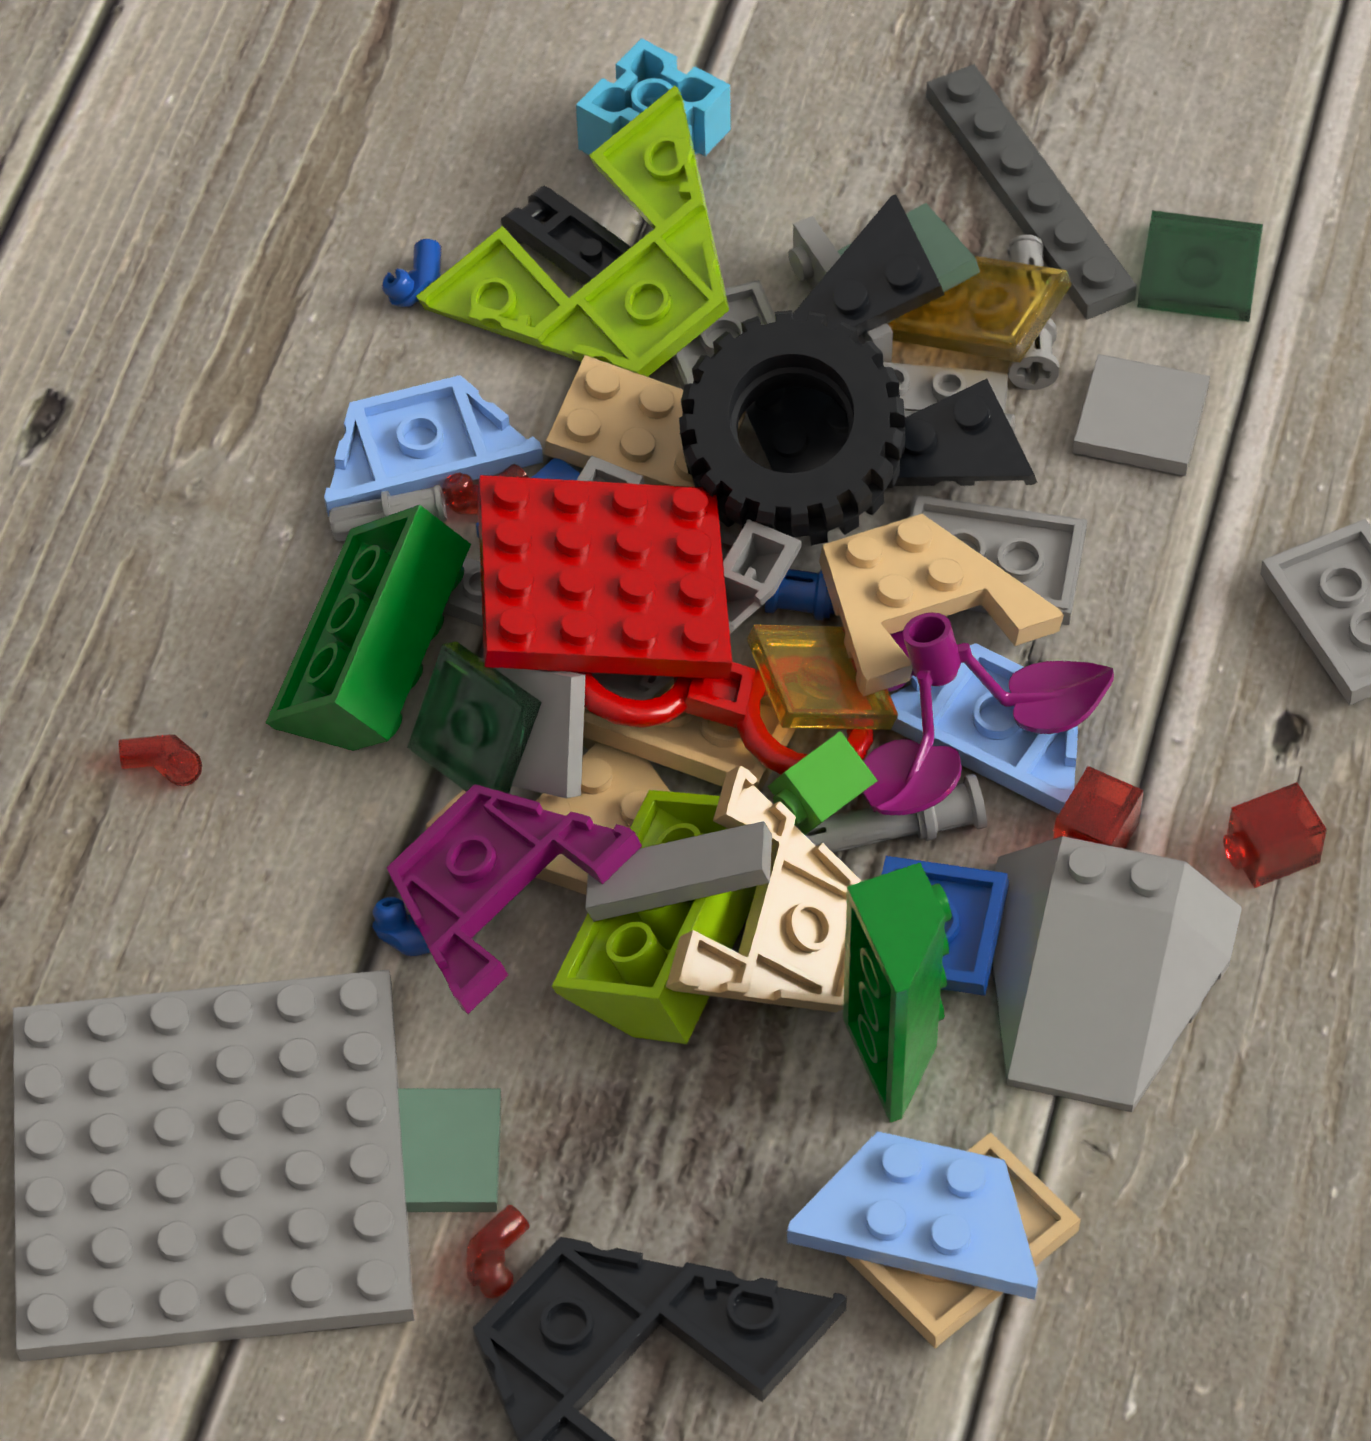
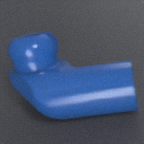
M432 239L417 241L414 245L413 269L408 273L403 269H395L396 278L390 272L384 277L382 289L393 305L399 307L413 306L418 302L416 296L440 277L441 245L439 242Z
M387 897L375 904L372 912L375 921L372 927L379 939L406 956H419L431 953L412 916L406 913L404 902L401 899Z

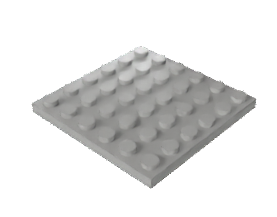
M390 970L13 1008L16 1351L20 1362L415 1321Z

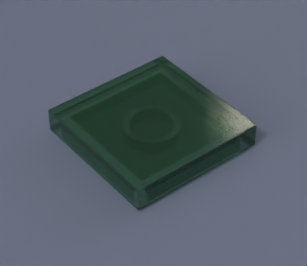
M1152 210L1137 307L1249 322L1263 224Z
M459 642L444 643L439 652L407 748L466 792L476 784L509 794L542 702L495 668L484 667V660Z

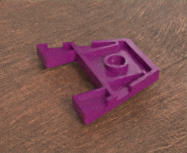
M474 784L386 868L425 939L436 964L446 979L454 998L461 1009L469 1014L508 976L502 963L472 940L496 914L535 879L559 854H563L601 884H604L642 845L636 833L629 827L618 824L615 825L614 829L594 824L590 816L572 811L567 816L544 810L539 802Z

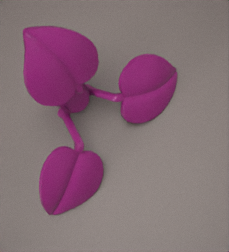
M933 612L914 617L905 625L902 631L890 635L910 659L913 667L911 677L913 675L918 680L923 729L922 740L920 744L908 739L894 740L874 749L866 757L864 763L878 781L862 792L873 812L877 811L883 815H908L935 806L953 791L961 777V759L958 751L952 747L932 746L934 743V722L931 686H943L953 681L957 676L961 663H965L1001 705L1005 707L1014 706V720L1020 728L1038 734L1064 732L1086 720L1096 709L1114 680L1113 668L1095 663L1076 661L1034 663L1023 667L1010 677L1009 693L1004 691L976 660L968 643H956L951 622L945 615ZM848 658L852 675L856 679L857 669L854 659ZM903 683V684H900V685H897V686H894V687H891V688H888V689H885V690H882V691H878V692H890V691H894V690H897V689L901 688V687L904 686L906 683Z

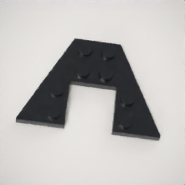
M896 194L887 200L794 311L793 320L807 321L810 311L827 315L828 327L836 330L838 325L844 321L858 329V336L945 295ZM984 379L905 417L904 457L900 459V474L894 486H935L941 481H954L960 486H975V481H1024L1025 485H1033L1037 483V480L988 379ZM791 386L772 390L759 397L746 409V414L773 471L799 473L815 469L832 459L847 441L849 424L845 410L833 398L812 388Z
M560 1236L473 1327V1334L517 1441H616L579 1411L660 1325L763 1402L846 1311L847 1298L835 1292L833 1298L781 1288L778 1287V1281L766 1278H759L754 1281L742 1280L736 1277L732 1271L688 1262L685 1263L684 1267L644 1260L643 1253L620 1248L601 1250L594 1247L590 1242Z

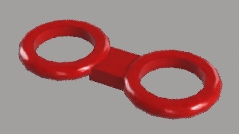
M791 659L765 664L756 670L733 662L729 679L674 677L672 689L660 697L647 700L623 698L605 689L592 676V673L574 672L586 675L584 707L589 712L613 724L636 728L667 724L684 712L737 729L745 748L762 765L780 775L808 754L798 753L780 744L767 731L760 716V701L774 690L787 687L809 689L828 699L839 710L846 724L847 740L863 761L873 743L872 716L862 695L842 675L818 663Z

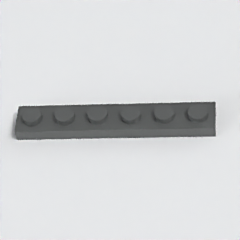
M975 64L927 82L926 98L1025 235L1037 236L1041 239L1044 247L1042 251L1044 262L1085 319L1088 320L1135 301L1137 289L1135 282Z

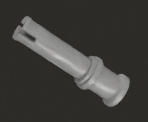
M1030 234L1014 237L1010 240L1007 247L1010 261L1013 318L1006 327V341L1013 352V358L1008 364V377L1010 381L1019 388L1038 390L1048 387L1059 377V362L1052 353V345L1056 341L1057 329L1054 321L1047 316L1046 285L1044 281L1042 252L1044 247L1041 239ZM1030 367L1031 373H1027L1026 368Z
M971 774L966 775L964 782L957 784L944 800L924 811L908 815H883L877 811L873 812L871 807L832 815L805 836L815 846L823 843L835 853L918 834L919 839L925 838L926 841L934 840L938 832L972 824L978 830L987 827V817L979 782L976 775Z

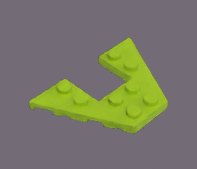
M673 86L589 155L595 168L653 228L652 231L568 298L511 234L501 226L420 292L416 297L421 306L427 311L582 362L584 355L646 377H649L727 313L729 306L685 106L679 89L676 86Z

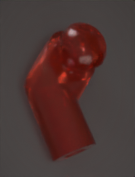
M511 464L498 475L529 478L527 473L516 464ZM460 472L446 478L442 485V492L447 497L446 505L457 514L478 515V484H473L471 476Z
M174 734L119 739V755L122 769L152 766L167 780L177 786L193 784L202 773L200 756Z
M509 1204L477 1232L467 1245V1278L472 1286L478 1285L482 1294L491 1299L502 1295L513 1284V1273L503 1265L506 1260L505 1251L530 1228L523 1214Z

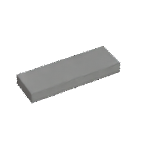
M765 821L640 848L604 884H601L588 874L585 908L593 921L770 883L772 833Z

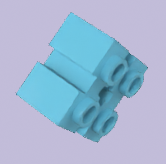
M642 38L615 64L616 82L613 84L602 78L576 104L578 149L588 155L673 86L679 89L684 102L695 154L700 153L706 156L731 130L730 84L696 66L687 74L677 70V56Z

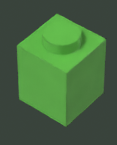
M840 731L768 785V788L774 794L773 803L775 804L780 801L796 816L794 825L798 826L801 832L806 835L878 780Z

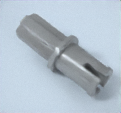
M441 485L390 496L388 491L381 492V498L332 508L329 511L331 532L335 540L345 541L351 528L417 505H421L439 520L445 522L448 520Z

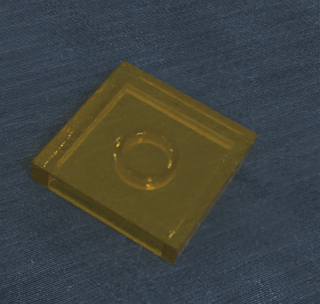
M753 624L747 637V642L782 728L892 729L898 717V712L888 689L863 696L858 689L855 662L853 658L848 657L844 644L846 634L844 627Z

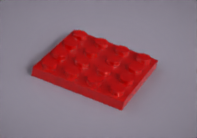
M480 475L477 496L484 667L729 679L733 662L717 494L711 497L703 487Z

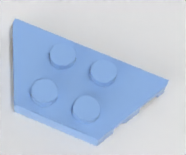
M461 375L349 402L344 421L345 434L338 443L334 458V475L330 488L326 487L324 495L326 511L329 517V511L332 508L381 498V492L388 491L390 496L432 488L439 484L441 488L479 479L480 475L492 476L543 463L542 446L535 437L532 436L527 440L510 426L509 416L494 403L483 400L479 395V390Z
M977 643L970 645L972 655L1004 691L1010 693L1009 679L1015 672L1022 669L1023 666ZM961 663L957 676L953 681L943 686H931L934 722V743L932 746H948L956 749L960 755L962 766L1069 819L1073 813L1078 726L1053 734H1038L1020 728L1014 720V706L1005 707L1001 705L965 663ZM912 675L911 685L886 698L879 692L871 696L866 705L873 721L920 744L923 736L920 689L917 677Z
M877 1131L789 1222L787 1229V1243L1033 1300L1036 1297L1038 1277L1006 1162L1003 1159Z

